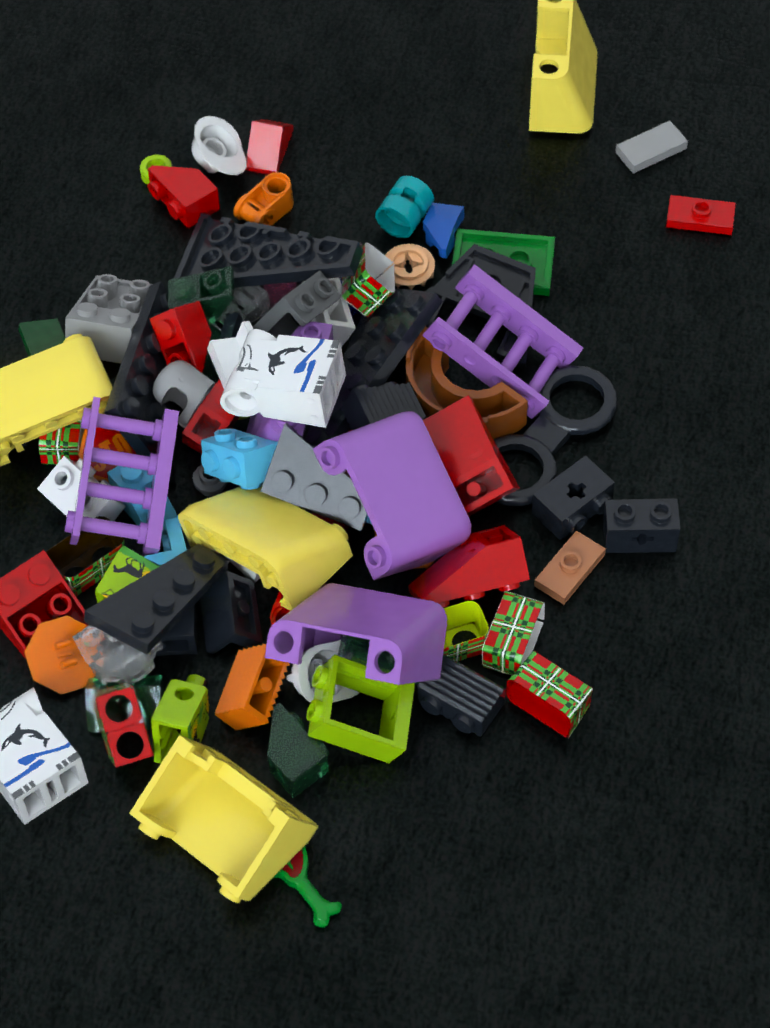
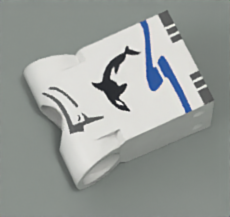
M250 330L239 353L240 361L231 373L220 398L222 408L235 416L248 417L260 412L266 418L326 428L346 377L341 342L289 335H278L275 338L264 330Z
M34 687L0 709V792L25 825L89 783L81 757L48 715L43 712Z

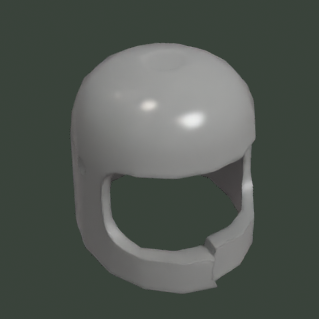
M177 360L169 363L158 374L153 384V394L161 405L171 401L183 409L178 418V423L186 428L202 401L215 386V382L190 363Z

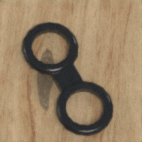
M569 365L554 370L540 391V394L549 400V403L539 412L540 416L523 435L508 434L494 439L501 453L509 450H523L536 457L543 468L540 480L531 488L521 491L516 490L496 501L497 503L505 506L521 507L532 504L533 494L557 477V463L554 456L569 440L570 435H586L599 431L611 421L617 410L618 395L612 382L600 371L587 366ZM583 381L593 385L600 391L604 403L600 411L592 417L582 420L569 419L561 416L553 409L550 396L553 390L562 383Z

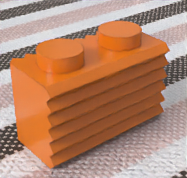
M262 643V646L257 645V647L253 646L252 648L248 647V649L238 650L215 710V716L235 730L269 723L270 711L274 710L272 705L276 704L275 698L278 697L277 692L281 691L280 685H283L284 673L288 672L286 666L290 664L265 658L267 644Z

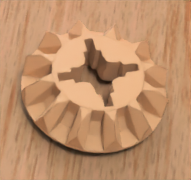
M402 244L390 249L385 254L394 264L395 285L397 289L403 285L408 286L412 290L414 285L425 286L426 281L433 278L435 260L432 254L424 247L416 244ZM406 260H409V264L413 268L411 273L406 272L404 268Z

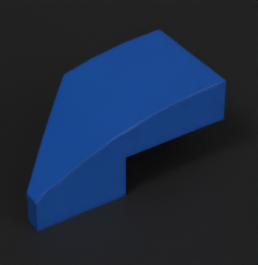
M432 203L424 218L423 230L426 235V244L429 247H437L441 258L447 259L455 246V232L464 219V206Z

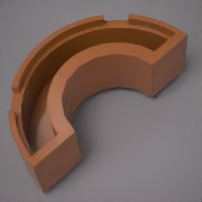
M425 326L407 351L406 383L409 382L426 417L428 418L465 396L470 395L493 439L514 434L522 429L527 423L528 400L502 381L491 388L478 391L463 389L452 384L444 375L449 369V356L443 351L434 348L430 341L422 336L427 329Z

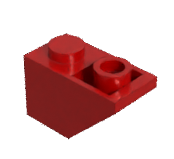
M152 165L148 168L150 181L148 189L151 195L156 200H161L167 206L171 216L175 220L180 219L188 228L197 224L201 213L212 215L220 210L218 188L199 169Z
M200 301L170 309L150 318L166 364L182 360L203 372L211 330Z

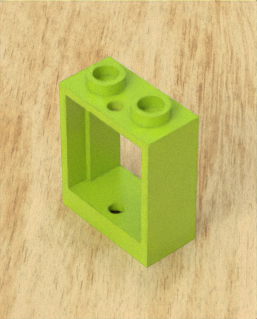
M337 655L332 656L325 664L317 667L312 678V686L315 687V693L306 716L307 720L310 721L308 736L386 763L392 762L406 751L415 683L397 685L365 678V665ZM335 684L384 701L379 735L330 719Z

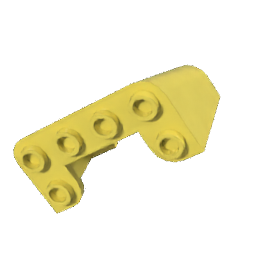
M538 0L536 54L533 57L529 131L574 134L587 132L592 127L594 119L597 48L576 0ZM545 64H552L558 70L555 73L547 74L542 72L540 67Z

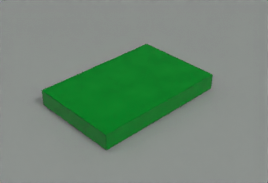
M457 229L452 265L476 244L536 268L533 295L549 296L555 237Z

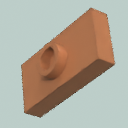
M575 531L535 579L534 586L564 605L605 556L606 548L580 532Z

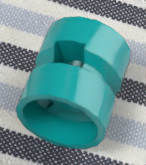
M402 176L389 192V196H386L375 212V218L381 228L390 235L397 238L410 237L420 223L421 218H423L434 202V195L431 189L420 179L413 176Z

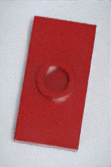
M670 195L666 227L732 235L736 203Z

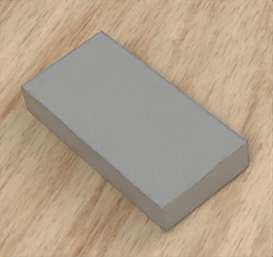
M667 121L616 145V154L632 173H635L687 149L688 141L671 121Z

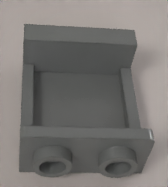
M319 270L285 295L253 326V329L264 330L275 338L278 335L291 336L299 325L304 327L341 298V294Z

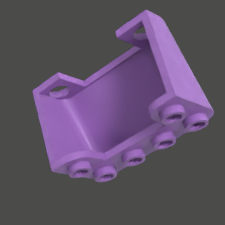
M329 583L322 586L271 626L267 637L265 658L302 664L304 651L316 645L344 640V635L370 640L365 678L397 685L440 679L447 629V615L444 608L434 601ZM383 651L390 652L395 660L394 668L389 673L383 672L378 666V657Z

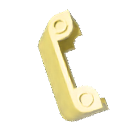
M82 334L71 335L59 345L0 368V467L11 463L9 453L12 449L16 448L19 453L24 450L22 444L82 420L84 407L91 408L93 397L101 398L99 413L105 414L104 410L113 386L90 337L82 336Z
M262 486L253 490H244L241 487L231 489L190 504L178 515L180 525L190 547L200 544L218 554H223L257 573L265 588L269 590L273 586L282 593L284 597L280 600V604L289 611L316 592L353 556L347 541L349 539L348 534L340 525L335 523L331 525L291 503L260 492Z
M181 735L178 736L129 813L141 822L138 828L146 835L158 840L160 835L172 839L219 876L217 881L222 885L219 892L235 903H240L241 899L250 901L311 840L318 829V825L228 757L207 745Z

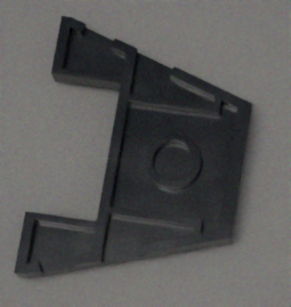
M474 244L445 272V276L434 287H430L426 291L436 293L443 301L426 327L428 328L440 316L445 304L454 307L458 305L463 294L456 290L455 287L474 264L532 308L536 268ZM474 304L469 312L487 320L491 317L476 304ZM507 330L496 352V359L504 360L518 338L510 330ZM528 348L516 365V367L523 370L527 363Z

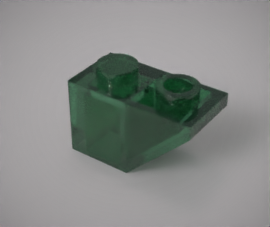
M232 266L168 280V309L200 301L208 324L215 323L234 298V269Z
M278 703L274 706L267 754L269 772L294 798L329 772L327 757L329 751L321 740L308 736V733L304 730L305 725L294 711L288 712Z

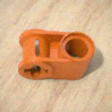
M280 172L270 173L265 176L260 183L237 201L233 209L234 217L246 222L273 226L293 208L290 178Z

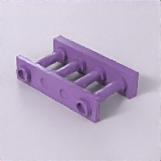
M474 264L455 287L456 290L463 294V297L445 322L438 317L422 336L430 341L434 348L446 353L490 388L502 381L527 399V416L532 419L549 403V400L543 397L540 391L556 366L562 368L571 364L579 356L583 347ZM474 304H476L491 317L473 343L458 332L457 329ZM503 325L518 338L500 364L484 351ZM531 346L544 356L545 359L530 383L526 384L513 374L512 371L527 348Z
M93 397L91 408L84 407L81 429H87L76 507L75 511L68 510L65 532L71 533L70 544L72 545L78 544L80 531L136 539L138 544H143L142 556L158 553L161 544L179 411L165 409L161 420L155 419V422L101 414L99 413L101 398ZM96 427L152 436V440L158 441L157 453H150V456L95 448L93 446ZM91 462L146 470L148 475H153L152 488L145 487V491L88 482ZM89 496L142 505V509L148 510L147 522H140V525L84 517L85 498Z

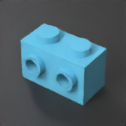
M236 429L217 430L214 432V436L201 440V463L204 468V474L219 478L220 482H231L240 485L241 489L244 490L260 488L265 480L278 442Z

